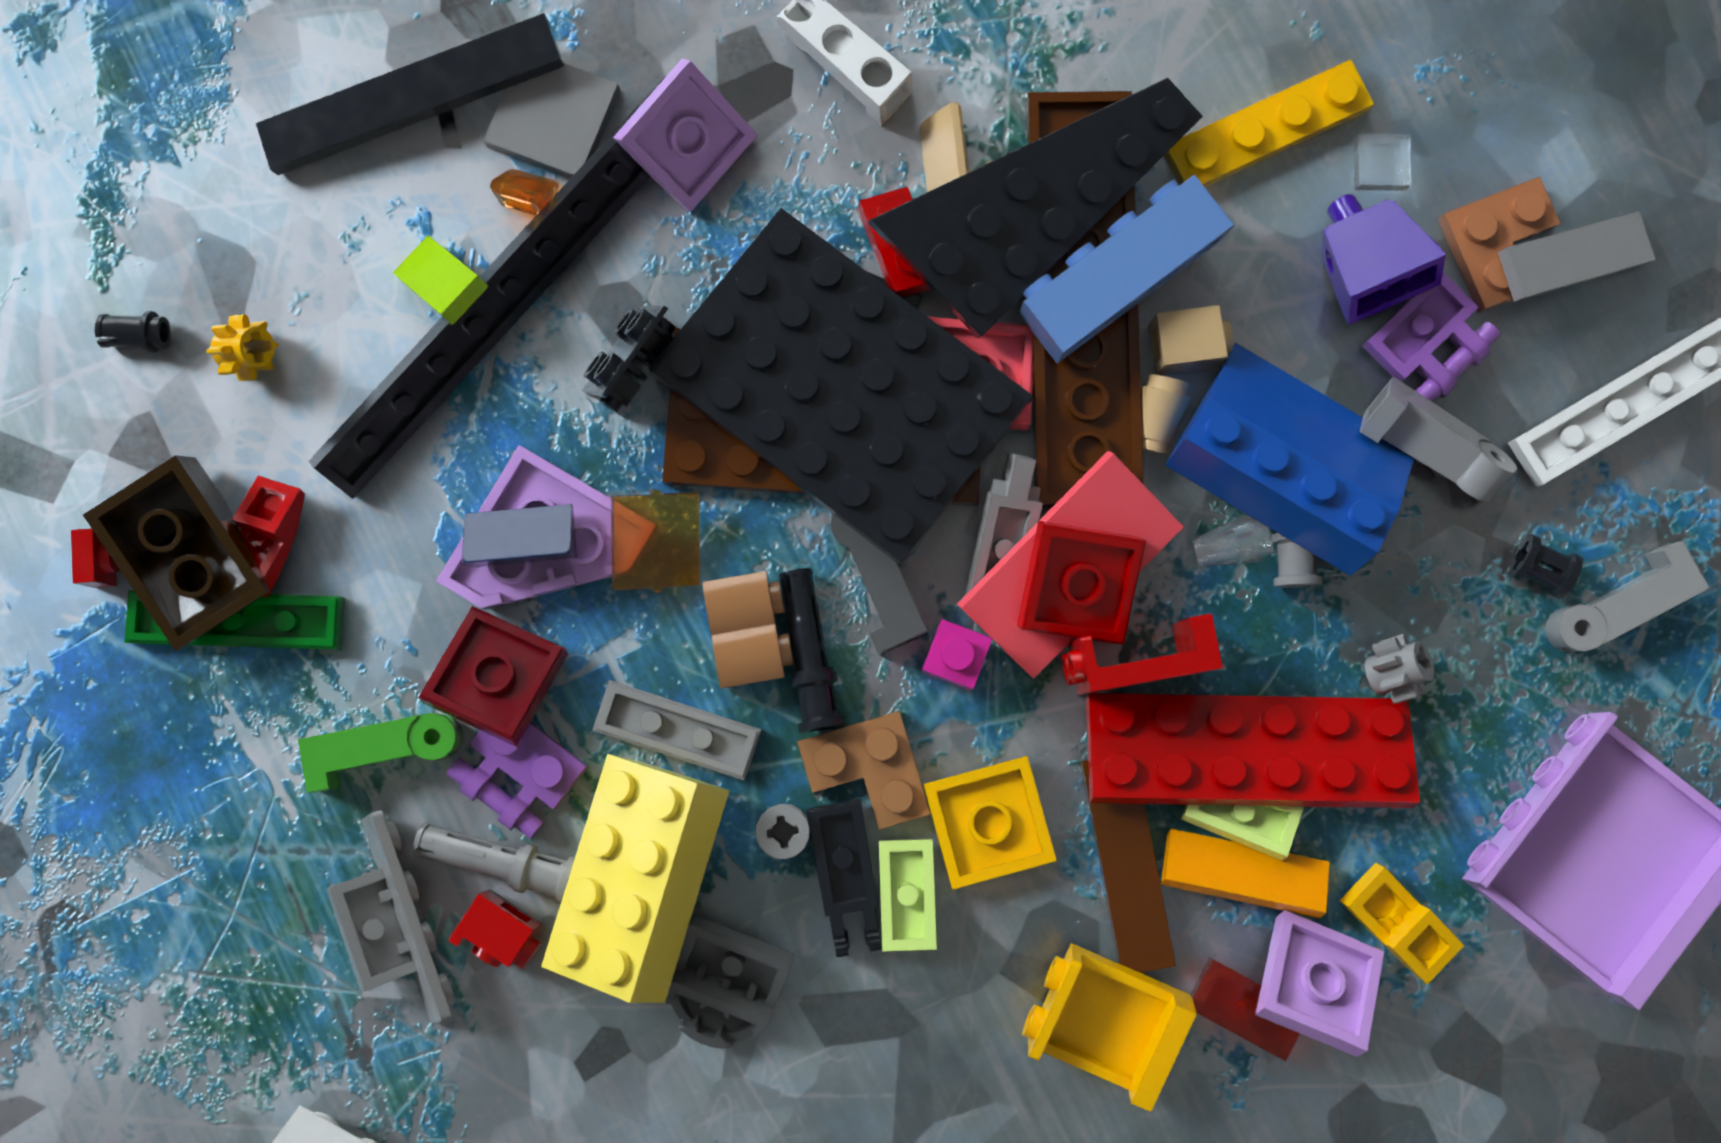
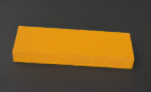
M1171 828L1166 836L1161 885L1321 918L1326 914L1330 862L1291 853L1288 854L1286 859L1281 861L1234 841Z

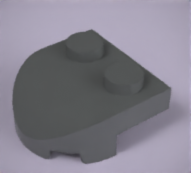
M694 914L686 932L666 998V1004L671 1003L679 1017L680 1030L691 1039L703 1045L726 1049L732 1047L735 1041L744 1040L751 1036L756 1039L766 1029L771 1019L795 953Z

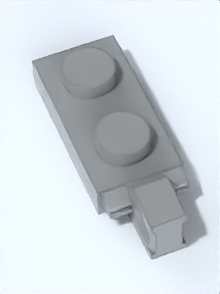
M1008 453L1002 480L992 478L989 491L986 492L965 594L1040 519L1043 505L1039 501L1040 488L1031 485L1036 460L1029 456Z

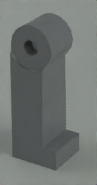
M833 514L830 524L832 534L841 547L851 551L884 625L883 628L870 633L878 654L881 656L928 635L926 626L898 564Z

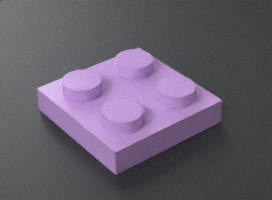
M682 58L613 138L683 209L692 212L758 134L690 60Z
M1284 910L1275 918L1255 1015L1350 1055L1359 1057L1368 1051L1384 951Z

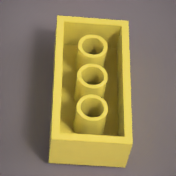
M607 754L541 967L629 1003H665L730 790L642 761Z

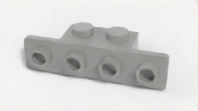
M381 810L370 813L362 819V823L378 870L326 889L361 992H365L413 973L430 1022H443L452 1018L449 1006L454 1004V995L444 973L437 974L431 954L437 951L433 932L427 922L420 923L414 906V902L419 901L416 882L409 870L402 871L396 851L402 848L399 832L391 819L385 821Z

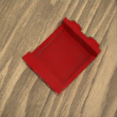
M1212 613L1189 617L1171 624L1177 654L1118 665L1099 667L1096 662L1091 635L1079 637L1068 644V653L1062 654V666L1068 686L1076 685L1077 695L1222 669L1223 666Z

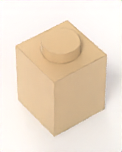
M1220 305L1156 313L1148 325L1155 375L1161 376L1218 368L1228 357L1227 352L1232 351L1233 335L1229 320H1222Z

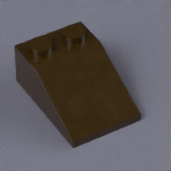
M173 456L83 514L175 651L184 648L270 592L238 526L231 520L233 516L225 500L196 457Z

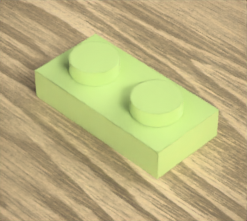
M1185 805L1181 820L1283 861L1288 857L1304 807Z
M933 839L879 840L882 951L937 950Z

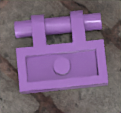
M1443 272L1441 285L1412 297L1362 347L1392 377L1394 376L1400 381L1406 379L1415 370L1422 377L1423 381L1415 391L1433 402L1438 397L1445 398L1457 386L1456 379L1470 365H1479L1490 354L1489 347L1501 334L1497 327L1490 322H1484L1476 331L1464 322L1479 307ZM1448 338L1454 344L1456 351L1441 364L1431 353Z
M530 722L517 747L479 730L469 745L481 753L485 759L475 769L459 757L450 766L446 774L461 785L460 792L472 801L478 798L499 814L498 821L510 831L517 828L528 838L532 839L541 829L544 822L530 812L529 809L538 798L552 809H557L589 765L533 722ZM500 769L523 786L515 798H512L491 782Z

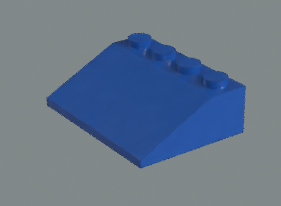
M1235 342L1232 351H1229L1228 357L1221 365L1165 466L1352 576L1378 554L1400 510L1414 458L1382 438L1377 443L1360 433L1363 417Z

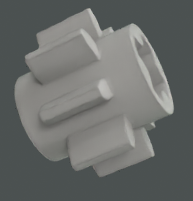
M1403 633L1372 644L1375 655L1366 658L1365 673L1371 688L1376 694L1384 695L1390 693L1392 702L1397 704L1417 698L1418 695L1427 692L1424 682L1433 679L1434 666L1427 648L1421 642L1408 644L1406 634Z

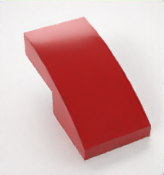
M258 475L231 520L241 529L240 532L271 592L292 547L303 509L305 493L300 488ZM270 592L264 595L263 597L267 598Z

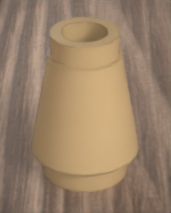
M1149 374L1147 385L1141 386L1142 449L1160 454H1168L1169 446L1172 444L1192 400V397L1188 396L1190 383L1170 377Z

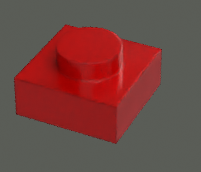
M93 529L71 530L73 584L93 588L117 587L116 573L120 569Z

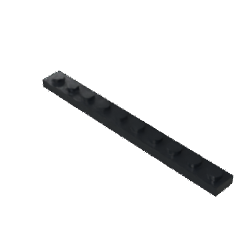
M657 86L480 275V278L488 287L453 325L441 317L308 462L316 471L354 499L651 176L613 137Z

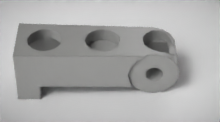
M1394 376L1364 412L1360 433L1377 443L1382 438L1455 482L1465 493L1477 500L1490 502L1517 471L1514 461L1505 452L1493 445L1491 440Z
M1683 541L1662 545L1645 555L1652 567L1651 570L1586 605L1579 604L1556 609L1550 614L1546 622L1545 633L1552 646L1562 652L1572 653L1592 650L1710 589Z

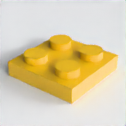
M1028 756L923 784L952 890L1057 861Z

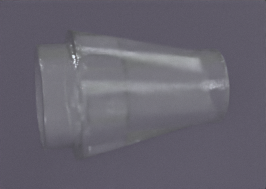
M1246 513L1203 535L1191 538L1199 569L1214 565L1262 563V557L1274 554L1269 528Z

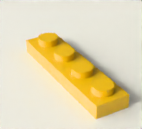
M1350 59L1182 137L1164 156L1179 185L1195 174L1202 185L1207 187L1368 112L1374 105V102Z

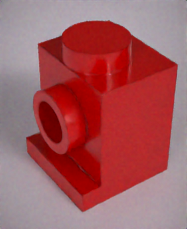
M489 889L476 896L448 941L456 947L467 941L474 944L471 950L472 953L493 967L499 968L501 964H504L509 968L515 965L524 970L542 943L535 936L543 924Z

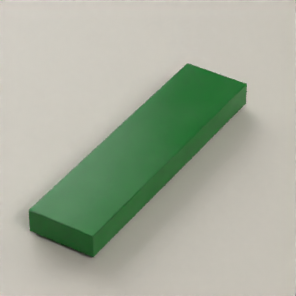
M128 590L124 643L171 645L135 591ZM269 594L267 598L261 597L187 646L342 650L345 598L340 596Z

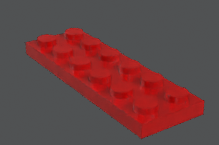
M1088 693L1086 698L1090 803L1414 808L1420 803L1409 700L1394 704L1391 698Z

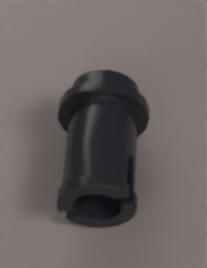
M146 311L142 316L100 314L95 322V337H107L99 338L97 341L98 345L102 348L143 347L147 353H156L160 348H166L169 345L171 329L167 318L159 317L154 311Z

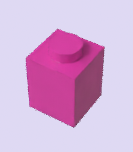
M941 619L920 673L971 691L975 687L992 638Z

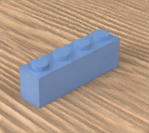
M1195 174L1181 185L1175 179L1165 184L1149 199L1152 203L1150 208L1138 217L1133 211L1128 212L1107 230L1111 236L1096 248L1091 242L1085 244L1066 260L1065 263L1069 267L1055 279L1046 274L1024 291L1023 295L1027 299L1023 302L1019 316L1057 364L1221 242L1234 226L1233 222Z

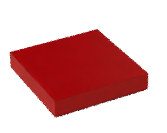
M1038 520L1017 626L1022 630L1075 638L1091 635L1092 640L1124 645L1146 540L1137 536Z

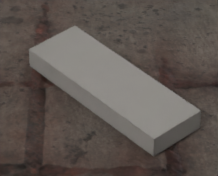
M1640 211L1513 245L1498 252L1514 302L1643 266L1656 260Z
M609 680L592 731L741 780H746L762 729Z

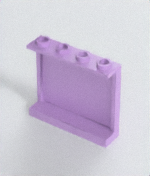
M1613 712L1583 714L1567 729L1564 738L1568 742L1558 755L1547 758L1536 769L1532 777V781L1535 784L1524 799H1516L1503 812L1500 818V823L1503 826L1491 841L1486 840L1482 842L1472 852L1467 861L1470 869L1463 876L1462 880L1613 1001L1640 1010L1721 903V809L1614 726L1613 723L1618 716Z

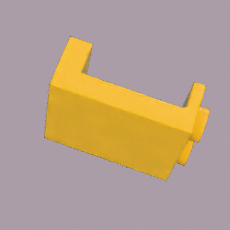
M1071 943L1064 959L1056 956L1050 965L1044 982V987L1050 990L1043 1006L1034 1004L1027 1016L1022 1035L1028 1037V1057L1039 1061L1042 1053H1045L1128 1089L1130 1103L1151 1112L1197 1015L1192 995Z

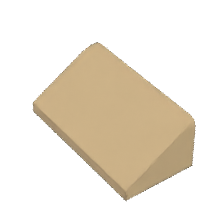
M952 102L925 119L920 125L919 130L927 192L969 173L961 105H958V102Z

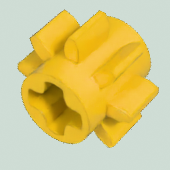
M247 314L229 316V325L211 327L214 336L211 340L210 348L206 349V353L212 355L214 361L219 365L217 371L219 375L236 373L238 381H252L257 378V370H273L274 366L271 360L274 357L275 348L278 347V343L274 342L273 337L266 330L268 326L266 321L250 323Z

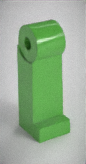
M427 713L298 739L307 793H316L341 788L338 772L415 756L425 760L448 759L460 749L463 742V732L459 723L454 718L445 714Z

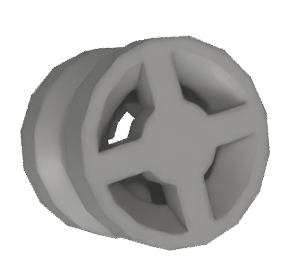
M778 804L770 807L760 816L756 824V839L759 847L765 854L775 859H789L797 856L805 848L810 838L811 829L807 815L800 808L792 804Z

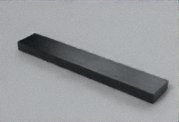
M542 13L256 123V127L269 168L278 176L562 68L564 63L550 22L545 13Z

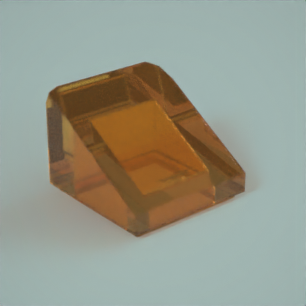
M509 169L491 181L490 189L501 206L536 216L557 194L559 183L555 180L521 170Z

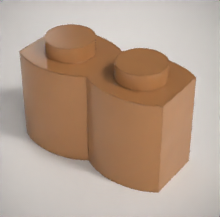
M766 571L702 582L720 688L724 689L785 678L784 666L794 665L789 634L779 635L775 614L785 612L780 582L769 583Z

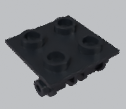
M664 305L641 306L638 311L631 308L614 330V334L619 338L609 353L606 354L601 351L586 369L584 377L589 381L582 391L586 394L602 397L599 401L615 413L618 412L622 405L628 407L641 385L624 372L626 370L639 380L646 381L648 377L632 365L631 362L635 357L650 367L654 361L642 353L640 349L642 348L657 359L674 337L671 334L674 332L675 326L663 317L668 308Z

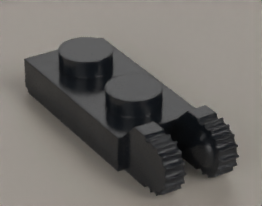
M856 799L807 808L825 917H830L836 957L849 956L850 942L848 931L844 927L842 914L863 910L865 920L863 929L866 945L869 946L870 952L882 950L875 908L879 907L861 800Z

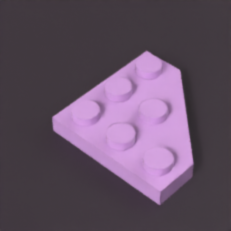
M518 445L478 512L572 504L577 558L468 567L463 564L462 537L436 582L482 609H491L629 573L656 531L657 526Z

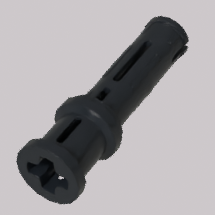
M802 568L780 573L779 579L784 595L796 672L792 674L790 683L791 688L797 690L802 722L798 724L799 733H810L842 727L846 725L845 718L838 714L833 685L838 681V677L833 667H828L819 609L814 590L813 571L811 568Z

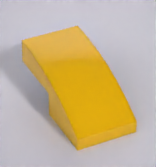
M1376 862L1339 900L1384 947L1427 985L1464 947L1460 940L1430 909L1419 904L1385 867Z

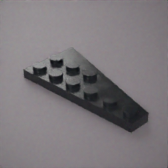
M1167 77L872 218L868 223L974 336L980 338L1023 296L1024 291L1030 285L1041 278L1203 116Z

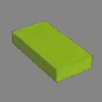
M429 235L393 272L399 280L451 325L455 324L488 287L476 273Z

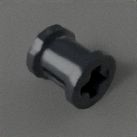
M1529 534L1515 551L1508 575L1515 580H1521L1523 577L1549 588L1550 594L1553 597L1562 599L1568 595L1577 582L1582 570L1583 558L1574 552L1569 555L1560 553L1542 545L1541 539L1538 536ZM1539 562L1550 566L1552 571L1539 566Z

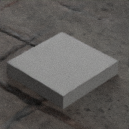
M564 63L562 68L505 89L483 141L490 149L570 179L597 150L620 94V87L616 82Z

